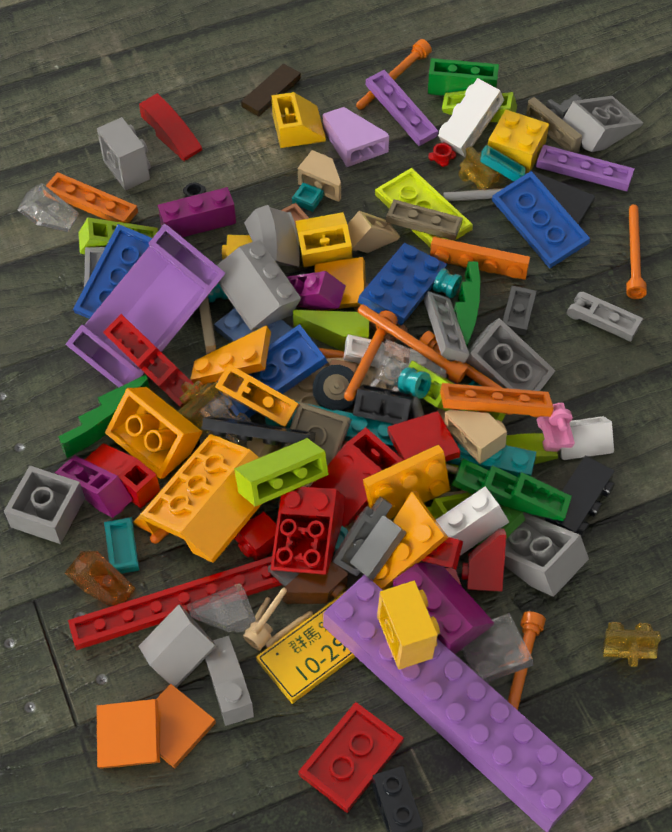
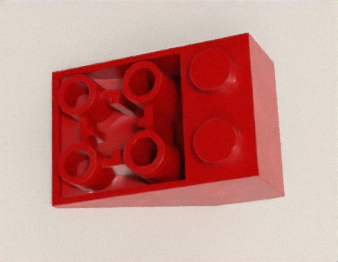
M365 427L349 440L327 465L328 475L314 481L310 487L337 489L346 497L342 526L346 528L356 519V516H359L364 511L366 506L369 507L363 479L404 460Z
M300 487L281 495L270 570L327 575L342 527L346 498L337 489Z

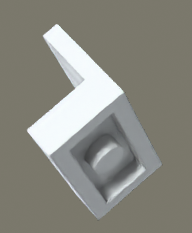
M604 416L571 421L569 424L575 444L572 448H561L560 457L563 460L582 458L585 455L589 457L613 453L612 421Z

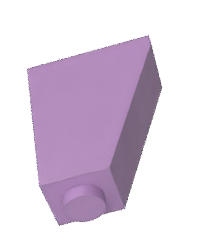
M342 107L323 114L324 133L347 167L389 152L388 133L347 108Z

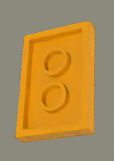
M439 445L363 479L370 508H372L379 497L392 504L386 515L389 519L397 516L411 492L416 493L422 502L425 503L450 491L444 451Z

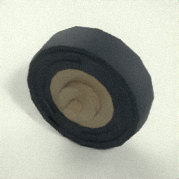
M330 365L323 368L316 375L313 382V396L317 404L331 410L346 411L355 404L356 396L352 401H347L344 398V393L355 373L343 365Z

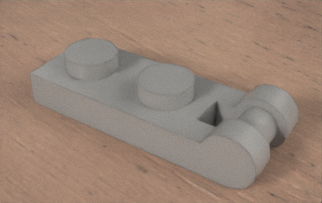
M579 292L574 299L575 303L571 304L567 310V315L574 320L581 319L630 342L643 321L642 317L585 292Z

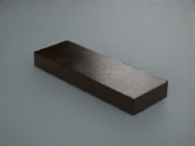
M283 63L241 101V107L259 117L272 105L271 95L285 94L301 79V73Z

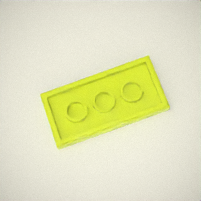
M413 168L375 189V196L389 209L395 199L462 217V225L456 240L470 232L473 228V224ZM411 229L430 248L433 237L443 238Z

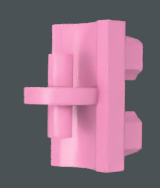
M564 403L553 404L554 409L551 417L540 416L537 418L538 427L543 431L545 438L542 442L545 451L558 452L561 448H572L575 444L569 424L573 419L572 413L569 409H565Z

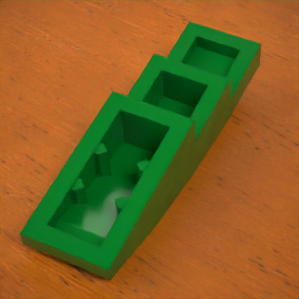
M478 261L468 262L464 276L465 282H462L458 295L459 302H456L454 307L467 349L476 324L480 303Z
M146 375L98 397L100 406L78 417L81 426L58 436L62 450L67 458L91 446L107 435L105 431L126 389L147 387L150 389Z
M464 458L459 463L451 484L471 494H475L486 486L499 505L559 521L565 519L572 498L571 495L522 472L516 477L493 465L487 470Z

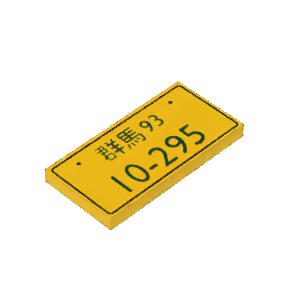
M334 599L256 656V661L292 704L355 658L350 650L323 627V614L337 599Z

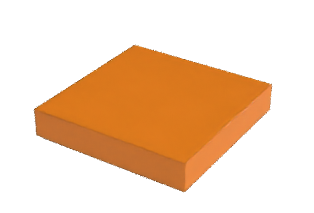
M170 684L156 700H158L160 757L175 769L216 724V721Z
M151 699L97 705L98 768L160 763L158 700Z

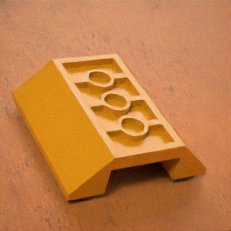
M210 434L133 521L134 525L152 534L161 528L186 541L193 554L214 563L262 505L260 504L255 507L238 493L234 468L256 460L259 457L250 449Z

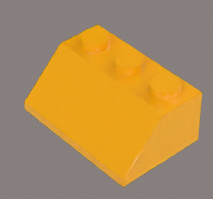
M137 387L126 389L105 434L155 472L158 478L163 479L191 455L203 431L149 388Z

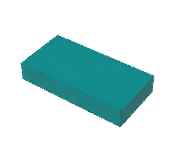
M486 145L481 151V163L512 181H516L525 175L526 168L490 146Z
M132 517L104 522L111 575L139 571Z

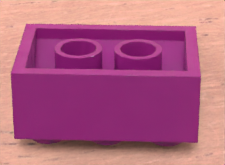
M426 562L416 563L393 580V587L415 580L418 589H423L428 600L427 611L430 617L434 616L439 625L440 634L437 636V639L454 654L494 625L493 620L443 566Z

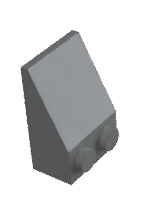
M613 96L573 101L562 119L582 135V147L590 152L605 150L643 125L639 118Z
M500 318L485 327L468 348L469 357L466 363L503 388L540 391L555 372L542 357Z
M523 512L525 521L506 539L504 566L531 587L554 597L589 560L581 535Z

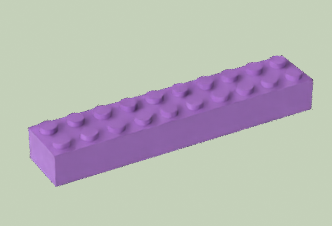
M363 575L324 612L323 627L545 832H549L584 793L593 777L438 639L433 659L398 670L377 618L380 591L383 590L370 578Z

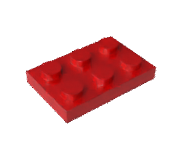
M355 702L301 767L298 774L348 813L372 783L373 775L380 773L402 745L404 737Z

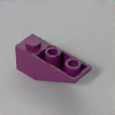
M327 271L287 277L301 297L296 307L316 310L339 308L346 285Z

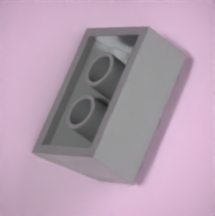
M261 240L238 247L217 264L226 273L218 284L251 331L291 316L301 299Z

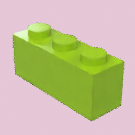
M308 438L234 468L238 493L255 507L328 475L325 450Z

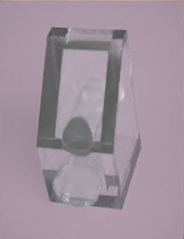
M43 183L28 191L17 209L36 225L65 232L70 231L79 214Z
M386 339L369 386L399 391L398 378L401 372L409 365L410 348Z
M240 583L186 605L192 618L227 632L235 631L237 633L245 631L251 626V623L256 622L246 592Z

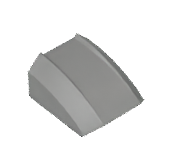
M269 205L255 209L244 222L252 241L261 240L276 263L299 268V241L291 212L269 207Z

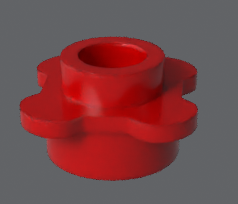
M439 143L434 146L433 152L429 153L428 158L445 167L449 165L451 159L456 157V152L452 150L450 145Z

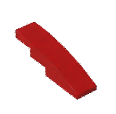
M122 314L103 331L122 352L181 408L200 391L187 376Z

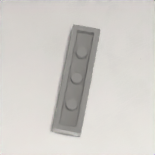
M428 291L423 300L441 356L450 361L456 360L465 363L469 357V352L450 298Z

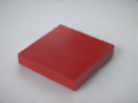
M438 411L387 427V433L403 460L436 445H439L444 451L445 462L460 457L461 451Z

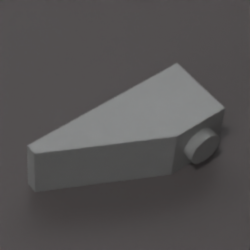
M226 636L213 640L217 647L205 658L225 726L254 717L251 698L230 637Z

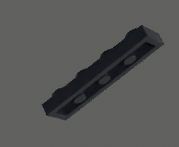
M215 416L203 418L202 429L210 430V434L219 437H226V433L236 434V439L243 441H252L253 437L261 438L263 443L268 445H279V442H286L292 445L306 438L315 443L316 432Z

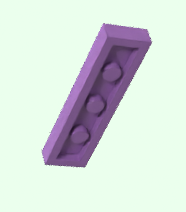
M385 70L366 79L365 85L418 146L437 137L438 130Z
M543 145L536 164L537 168L623 191H628L635 169Z

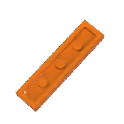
M58 172L44 187L46 195L105 220L130 223L138 213L137 205Z
M433 237L431 242L430 256L444 263L467 268L468 262L478 261L479 270L526 280L530 262L529 256Z
M442 383L440 389L443 408L451 410L461 409L482 413L497 412L507 415L521 414L533 417H551L554 409L549 392Z

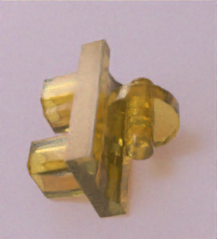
M473 146L466 148V158L460 164L459 177L461 180H471L479 190L489 189L491 184L499 182L501 174L480 162L481 152L477 153Z
M197 380L193 385L189 382H184L181 385L184 394L179 399L185 405L178 412L198 428L202 427L203 418L207 417L201 410L205 405L211 411H217L226 403L219 390L215 387L218 382L214 384L206 383L203 386Z
M610 622L605 633L603 656L628 658L630 667H637L638 658L657 659L658 644L661 640L660 631H653L652 626L647 623H639L635 626V630H624V625L620 622Z

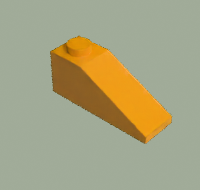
M228 364L215 386L224 395L283 427L287 426L299 403Z

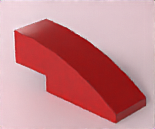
M158 93L139 104L141 117L155 129L156 137L183 161L202 151V146L186 123Z

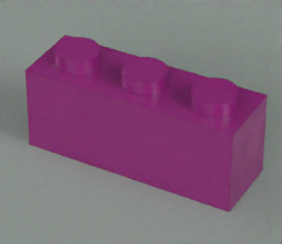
M228 187L158 204L161 226L164 224L168 225L181 237L236 224L235 205Z

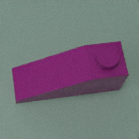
M76 455L55 472L57 475L79 481L85 500L98 511L112 518L121 513L133 500L117 475Z

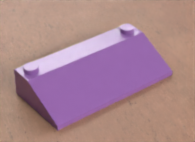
M166 224L151 239L147 250L85 325L81 324L65 344L118 387L142 377L144 372L103 331L122 314L162 352L226 274Z

